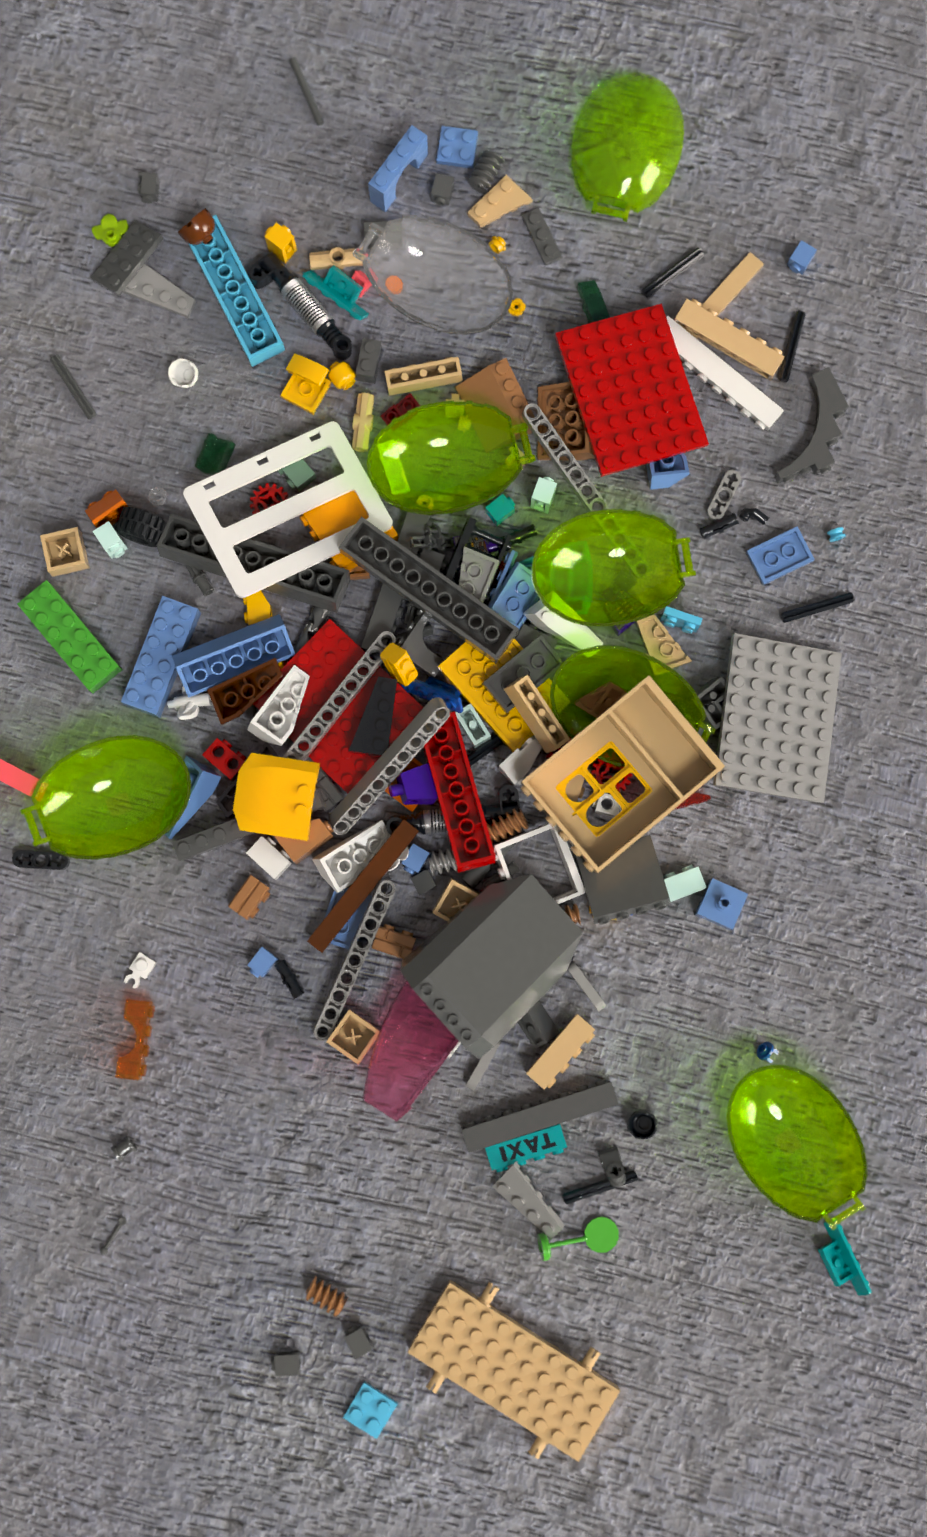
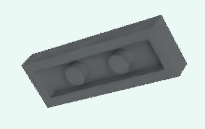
M537 208L522 215V219L544 265L547 266L561 260L562 255L540 209Z

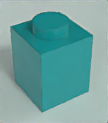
M502 494L485 507V513L498 526L514 513L515 503L509 496L506 498Z

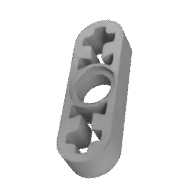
M735 470L726 472L707 510L709 520L714 522L716 519L720 520L723 518L740 484L741 475ZM731 476H735V481L732 483L731 487H726L729 482V478ZM722 491L727 492L729 499L726 501L721 500L719 493ZM717 504L721 505L718 511L719 514L715 517L711 510H715Z
M572 960L567 971L599 1012L606 1007V1004Z
M499 1041L481 1057L466 1084L467 1088L475 1090L502 1041Z

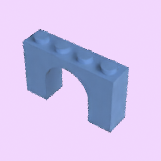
M411 125L368 183L370 202L384 212L388 210L396 199V184L406 166L410 164L418 169L428 156L427 135Z

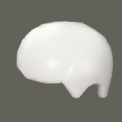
M180 358L170 364L168 377L173 385L189 388L195 385L198 379V369L191 361Z

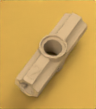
M336 247L331 251L309 253L311 270L330 269L332 266L342 270L345 267L367 265L365 247L344 250ZM335 257H342V260L334 261Z
M369 393L358 394L356 413H354L353 417L354 434L352 449L357 452H368L370 432H372L373 428L372 412L374 405V395Z

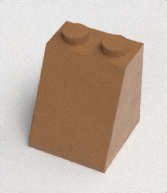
M320 818L310 820L308 841L280 836L274 837L295 864H299L334 838L331 834L334 831L326 820L324 822Z

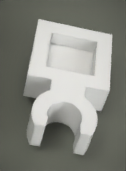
M139 952L129 967L133 973L126 976L124 982L128 983L133 978L135 980L133 988L136 989L140 985V977L146 979L156 965V962Z

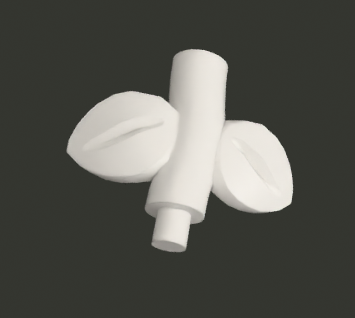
M182 686L183 696L174 697L173 700L167 702L168 708L178 710L177 717L181 720L196 717L199 714L198 706H213L209 693H199L188 698L184 686Z

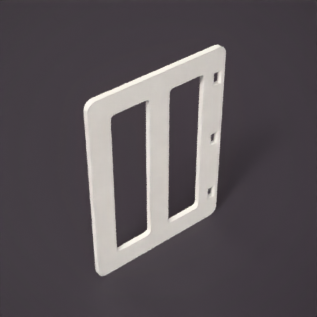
M336 422L324 424L188 486L183 492L190 510L235 594L239 598H246L339 554V546L356 524L252 573L245 572L233 549V546L351 491L356 492L369 516L366 519L383 532L390 530L393 524L392 518L341 427ZM319 433L321 438L311 442L309 437ZM325 448L332 449L344 471L343 474L226 528L221 527L209 505L210 501ZM267 457L268 462L259 466L257 461ZM214 481L215 486L205 490L204 485Z

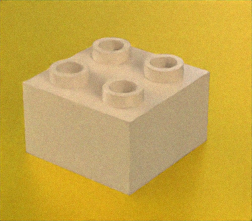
M78 527L40 535L47 570L52 577L90 568L83 535Z
M451 877L432 913L448 921L477 896L479 892Z
M349 1009L326 1042L359 1065L382 1031Z

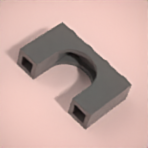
M418 609L416 611V618L407 624L405 628L407 631L403 637L400 636L395 644L407 651L414 666L428 676L435 677L439 672L437 666L444 660L430 651L424 644L423 629L431 617Z

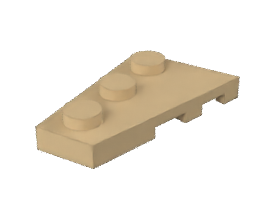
M505 175L467 212V215L481 228L500 219L501 216L509 212L512 213L518 210L519 207L525 204L532 203L533 199Z
M655 615L636 620L655 675L692 662Z

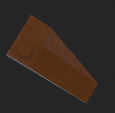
M276 658L208 689L221 725L240 717L283 676Z

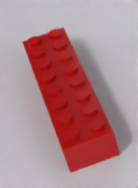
M451 712L447 721L423 748L434 781L456 869L459 873L494 864L496 856L456 713Z

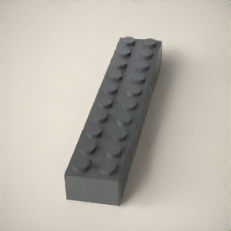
M171 514L156 545L159 556L226 577L198 523ZM247 539L233 546L246 573H252L293 553L252 539ZM320 562L263 590L337 613L350 583V573L347 569Z
M363 517L359 519L339 546L341 554L495 664L519 633V628Z

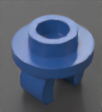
M764 1042L757 1048V1057L760 1060L772 1063L773 1061L769 1058L772 1052L777 1055L779 1052L774 1049L772 1043Z

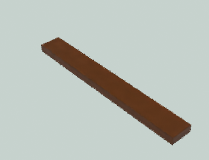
M405 819L400 823L307 942L321 953L324 952L418 834L419 831Z

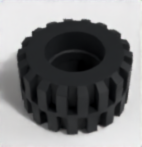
M123 507L115 530L118 534L133 542L149 547H157L156 545L167 523L159 516L135 507Z

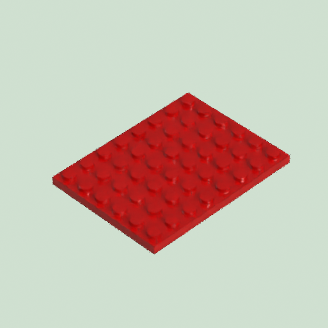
M662 303L555 333L554 337L601 477L709 445Z
M329 619L281 669L283 676L253 705L260 710L294 665L308 674L310 677L293 732L288 737L294 743L365 652ZM380 666L308 756L313 762L320 763L319 767L347 794L380 758V756L349 752L378 677L392 678ZM365 667L358 670V673L363 676L369 672ZM353 682L346 685V688L350 691L355 690L357 687ZM398 683L388 748L424 708ZM342 697L334 700V703L338 706L343 705L345 702ZM326 712L322 718L325 721H329L333 718V715L330 712ZM314 727L310 731V734L313 736H318L321 733L318 727ZM302 742L298 747L302 751H306L309 745L306 742Z

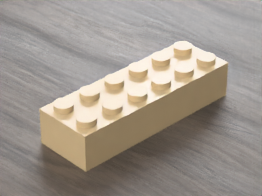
M686 299L675 318V322L681 327L686 325L685 328L696 335L699 333L698 338L766 379L772 380L785 357L782 355L783 352L776 347L769 348L766 346L767 342L759 337L754 339L750 336V332L742 327L740 330L737 329L729 319L724 318L722 320L717 317L718 313L710 308L705 310L697 300L692 299L690 301Z

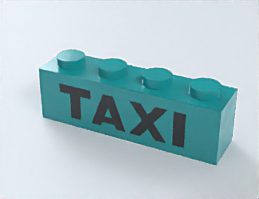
M557 1124L485 1147L492 1171L496 1170L498 1173L507 1170V1166L514 1164L516 1161L521 1166L526 1164V1160L534 1158V1161L543 1159L547 1153L552 1152L553 1155L563 1153L564 1148H567L561 1125Z

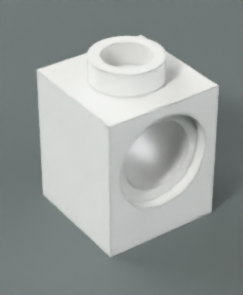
M603 794L592 804V807H595V813L615 817L619 814L620 805L610 794ZM609 800L612 807L606 810L601 806V802Z

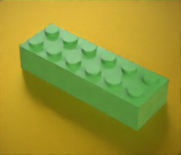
M47 580L17 603L91 693L94 694L122 671V668Z

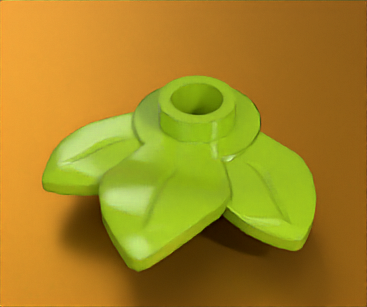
M106 214L101 219V225L93 226L91 230L96 239L103 240L110 247H115L121 240V235L127 231L128 222L127 220L117 221L114 215Z

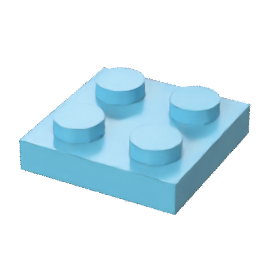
M666 606L660 621L664 622L665 626L672 628L677 626L682 628L683 632L692 634V632H697L703 618Z
M364 1381L343 1418L377 1439L398 1402Z

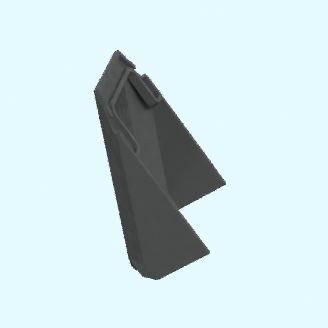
M532 874L488 885L401 961L400 971L416 994L465 1049L480 1059L567 972L583 932Z

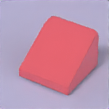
M361 270L355 271L351 277L363 287L359 295L360 298L374 283V280Z

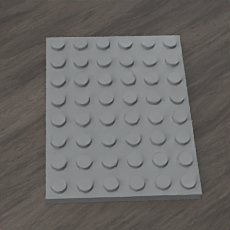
M737 633L732 634L717 748V757L725 767L714 775V786L820 804L824 803L842 653Z

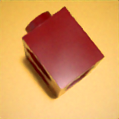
M216 738L202 756L234 782L247 758L239 751L234 753L230 749L232 745L225 739L221 741ZM217 748L224 749V754L221 757L215 756ZM232 760L238 761L236 769L229 768V763Z

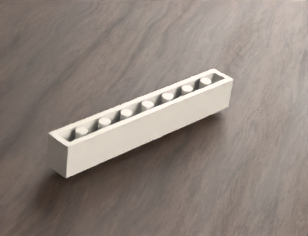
M667 316L666 318L681 361H683V366L689 371L694 370L702 382L706 383L707 381L711 384L714 392L719 395L722 393L727 397L726 401L730 405L738 406L741 409L740 412L746 418L751 417L755 420V425L758 428L768 431L783 414L784 410L677 322Z

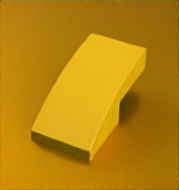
M295 353L286 367L289 373L302 377L306 382L318 386L322 384L329 371L328 368Z

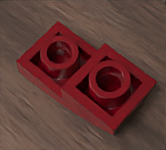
M409 393L398 404H393L380 417L390 430L393 431L423 408L414 396Z

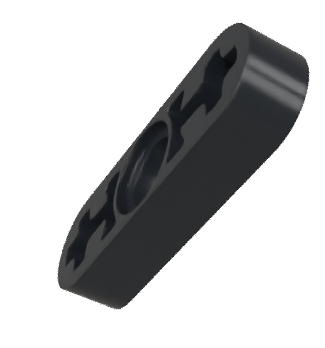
M18 850L12 857L13 864L20 868L65 870L70 864L69 857L61 852ZM23 854V857L31 858V862L23 861L21 864L20 861H17V858ZM39 855L46 857V863L42 866L36 863V858ZM61 856L65 863H61V867H59V864L52 863L51 859L58 860Z

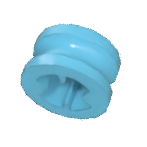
M843 527L827 532V535L830 536L829 542L838 541L846 537L842 532L844 530Z

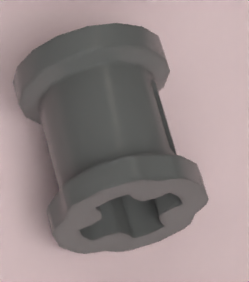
M129 1136L119 1145L111 1147L114 1155L120 1162L124 1160L125 1156L138 1150Z

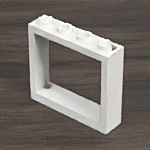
M546 823L492 845L496 861L500 867L497 869L501 880L507 881L511 879L500 849L550 829L573 890L555 896L553 899L560 904L586 893L568 843L564 842L558 835L560 830L556 825L552 827L549 823Z

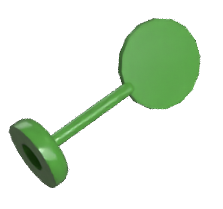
M606 1217L592 1219L586 1225L584 1236L549 1243L545 1233L537 1234L542 1261H547L551 1258L550 1248L585 1241L591 1250L605 1253L612 1250L619 1239V1231L616 1224Z

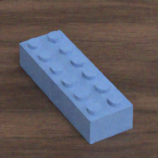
M162 596L122 697V704L149 715L161 717L178 674L172 656L187 650L201 615L198 608Z
M280 614L175 654L172 658L189 698L273 658H276L278 662L289 659L295 655L283 620Z

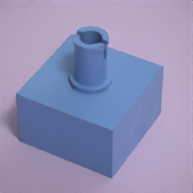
M712 878L707 884V888L694 915L725 929L733 930L748 894Z

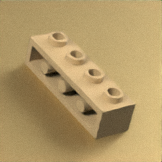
M448 357L443 360L428 361L423 364H412L407 367L392 368L384 371L389 396L462 382L459 357Z
M528 675L516 679L504 688L508 697L546 753L557 750L570 740Z
M576 1014L526 1074L543 1089L546 1087L550 1089L557 1081L554 1077L559 1072L563 1073L569 1067L567 1062L572 1057L575 1059L581 1053L582 1049L580 1047L583 1043L586 1042L588 1044L593 1039L595 1029Z

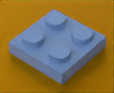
M442 126L437 164L473 169L478 131Z

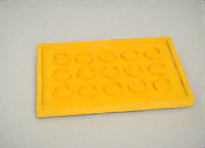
M514 639L495 664L464 642L437 667L468 703L474 707L476 712L505 745L514 752L516 749H520L534 734L516 707L505 713L482 683L523 648ZM550 678L537 688L555 716L570 703Z

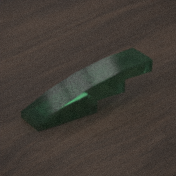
M596 281L578 282L577 290L583 300L582 308L588 319L587 324L610 318Z

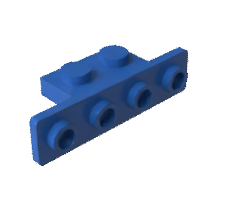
M429 677L425 682L415 679L408 686L401 684L402 688L407 692L430 701L433 698L439 697L444 700L449 710L458 713L464 711L461 698L459 697L461 693L453 685L433 677Z

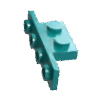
M336 266L330 268L325 279L313 270L303 274L302 277L306 279L308 284L317 287L324 296L334 300L338 307L347 310L354 319L362 320L368 317L369 313L355 303L363 287Z
M838 1220L824 1222V1226L832 1241L818 1249V1252L835 1287L851 1280L858 1296L871 1294L869 1282L861 1270L860 1263L855 1258L842 1226Z

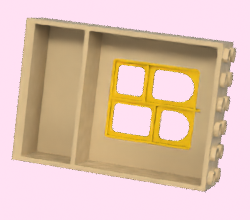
M647 676L521 782L522 787L520 789L527 797L531 795L535 800L533 805L539 812L543 810L546 813L547 817L545 819L552 827L557 826L560 830L558 835L563 841H569L572 844L570 849L577 857L582 856L585 860L583 864L588 871L599 873L722 770L725 765L653 679ZM612 748L625 763V766L606 783L601 785L591 775L587 767L607 749ZM629 773H633L645 787V792L631 803H628L615 788V785ZM578 774L582 775L593 788V793L582 802L571 801L565 791L568 782ZM609 793L621 806V812L602 827L592 826L586 819L587 809L603 794Z

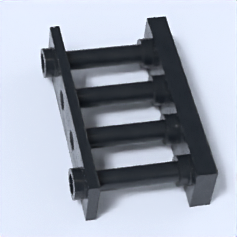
M467 518L444 576L459 585V582L455 581L456 579L453 577L456 571H461V557L464 547L497 559L501 563L505 551L508 552L511 547L512 541H510L512 535L507 534L501 539L478 529V526L475 525L476 519ZM475 535L500 546L496 557L470 546V543H468L470 536ZM487 592V595L483 602L484 604H487L490 598V593Z

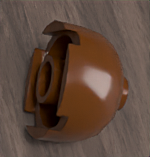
M205 208L177 233L191 245H199L202 242L206 245L213 239L211 234L215 230V222L212 215Z

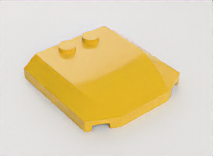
M251 753L238 772L233 811L239 830L308 841L320 763Z

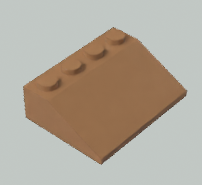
M506 358L487 366L455 387L460 399L464 400V408L467 414H469V418H472V424L486 453L532 433L522 417L528 402ZM531 409L526 411L528 417H535Z
M570 382L538 387V406L576 460L595 459ZM539 425L538 431L541 434L547 433V428L544 425ZM538 441V460H551ZM556 441L548 442L551 449L558 448ZM565 456L559 458V460H569Z

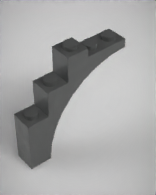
M829 367L812 374L809 379L816 404V423L812 438L804 452L793 463L777 472L775 475L777 483H788L798 474L803 476L809 473L811 468L815 475L818 473L822 475L832 470L831 467L835 461L828 447L838 443L842 435L835 419L844 416L849 406Z

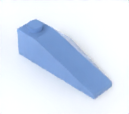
M684 453L646 464L650 490L669 488L690 473L687 457Z
M187 755L177 773L176 779H179L176 790H172L171 793L173 801L171 806L166 809L160 829L169 839H172L207 801L221 779V776L213 769Z

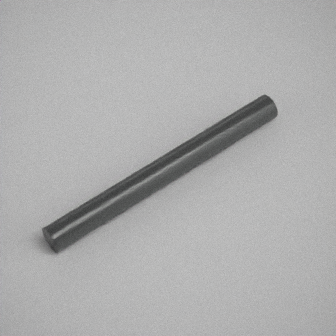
M295 57L291 58L289 62L317 125L320 126L324 124L322 116Z

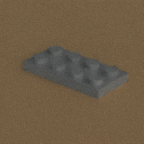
M135 220L90 278L95 283L120 296L164 238L161 234Z
M539 635L487 678L482 685L503 711L508 713L515 706L504 688L525 675H528L535 687L538 688L562 668L565 663L544 637Z

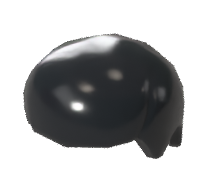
M642 1109L635 1111L628 1118L627 1130L636 1139L651 1138L657 1131V1119L650 1111Z

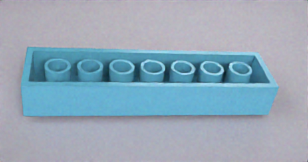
M215 215L212 216L215 222V230L211 234L213 239L206 245L203 242L199 245H191L189 243L188 245L247 359L253 367L285 351V348L218 217Z

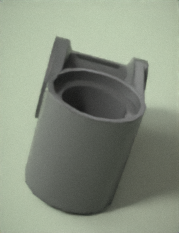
M617 1146L598 1152L609 1183L614 1187L622 1186L626 1181V1176Z

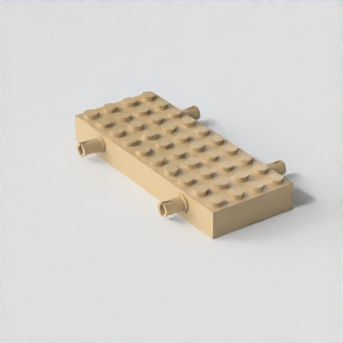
M450 1279L408 1348L409 1354L435 1371L426 1387L429 1390L432 1388V1392L437 1393L444 1379L448 1378L536 1434L537 1438L530 1450H528L530 1455H535L534 1457L539 1459L546 1445L551 1444L579 1462L620 1393L619 1386L592 1369L601 1353L598 1350L595 1351V1348L590 1346L583 1361L579 1362L491 1306V1301L497 1291H499L496 1285L493 1287V1284L488 1282L482 1295L477 1297Z

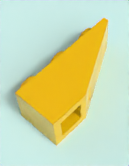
M262 591L243 598L244 605H247V612H244L245 624L248 623V626L272 617V608Z

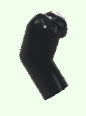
M744 508L739 515L740 519L744 522L748 521L749 518H755L764 525L769 520V517L757 508Z

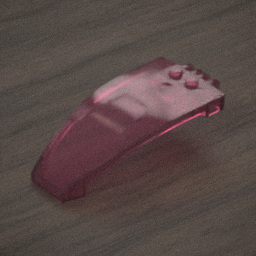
M407 980L394 999L379 1031L370 1059L363 1093V1100L396 1122L412 1109V1103L423 1091L458 1042L457 1038L416 994Z

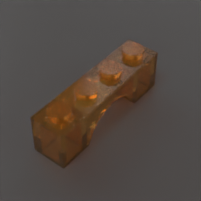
M126 999L123 1019L130 1022L134 1027L136 1043L130 1053L118 1058L115 1078L142 1080V1076L145 1077L147 1065H144L145 1057H148L149 1054L147 1039L151 1037L152 1026L149 1024L150 1018H153L155 1006H152L150 1001Z

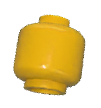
M337 361L330 366L328 378L337 389L347 390L354 385L356 373L347 362L339 363Z

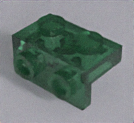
M208 433L196 460L195 467L202 473L210 476L225 470L236 444Z

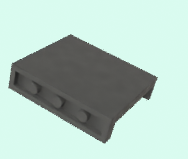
M650 835L640 837L599 873L589 872L583 864L585 860L582 856H576L577 867L580 870L594 924H607L610 920L616 918L623 920L632 914L642 915L647 913L648 910H661L669 905V894Z

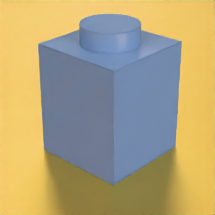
M801 240L791 255L787 266L791 271L803 275L814 258L817 249Z
M413 843L409 849L407 859L401 863L405 866L403 870L412 875L414 872L419 874L430 853Z
M261 947L247 966L251 968L249 972L255 977H265L279 959L267 949Z

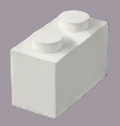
M261 836L246 853L273 879L277 880L292 864L289 861L290 857L284 850L279 852L275 848L277 844L270 837L265 839Z

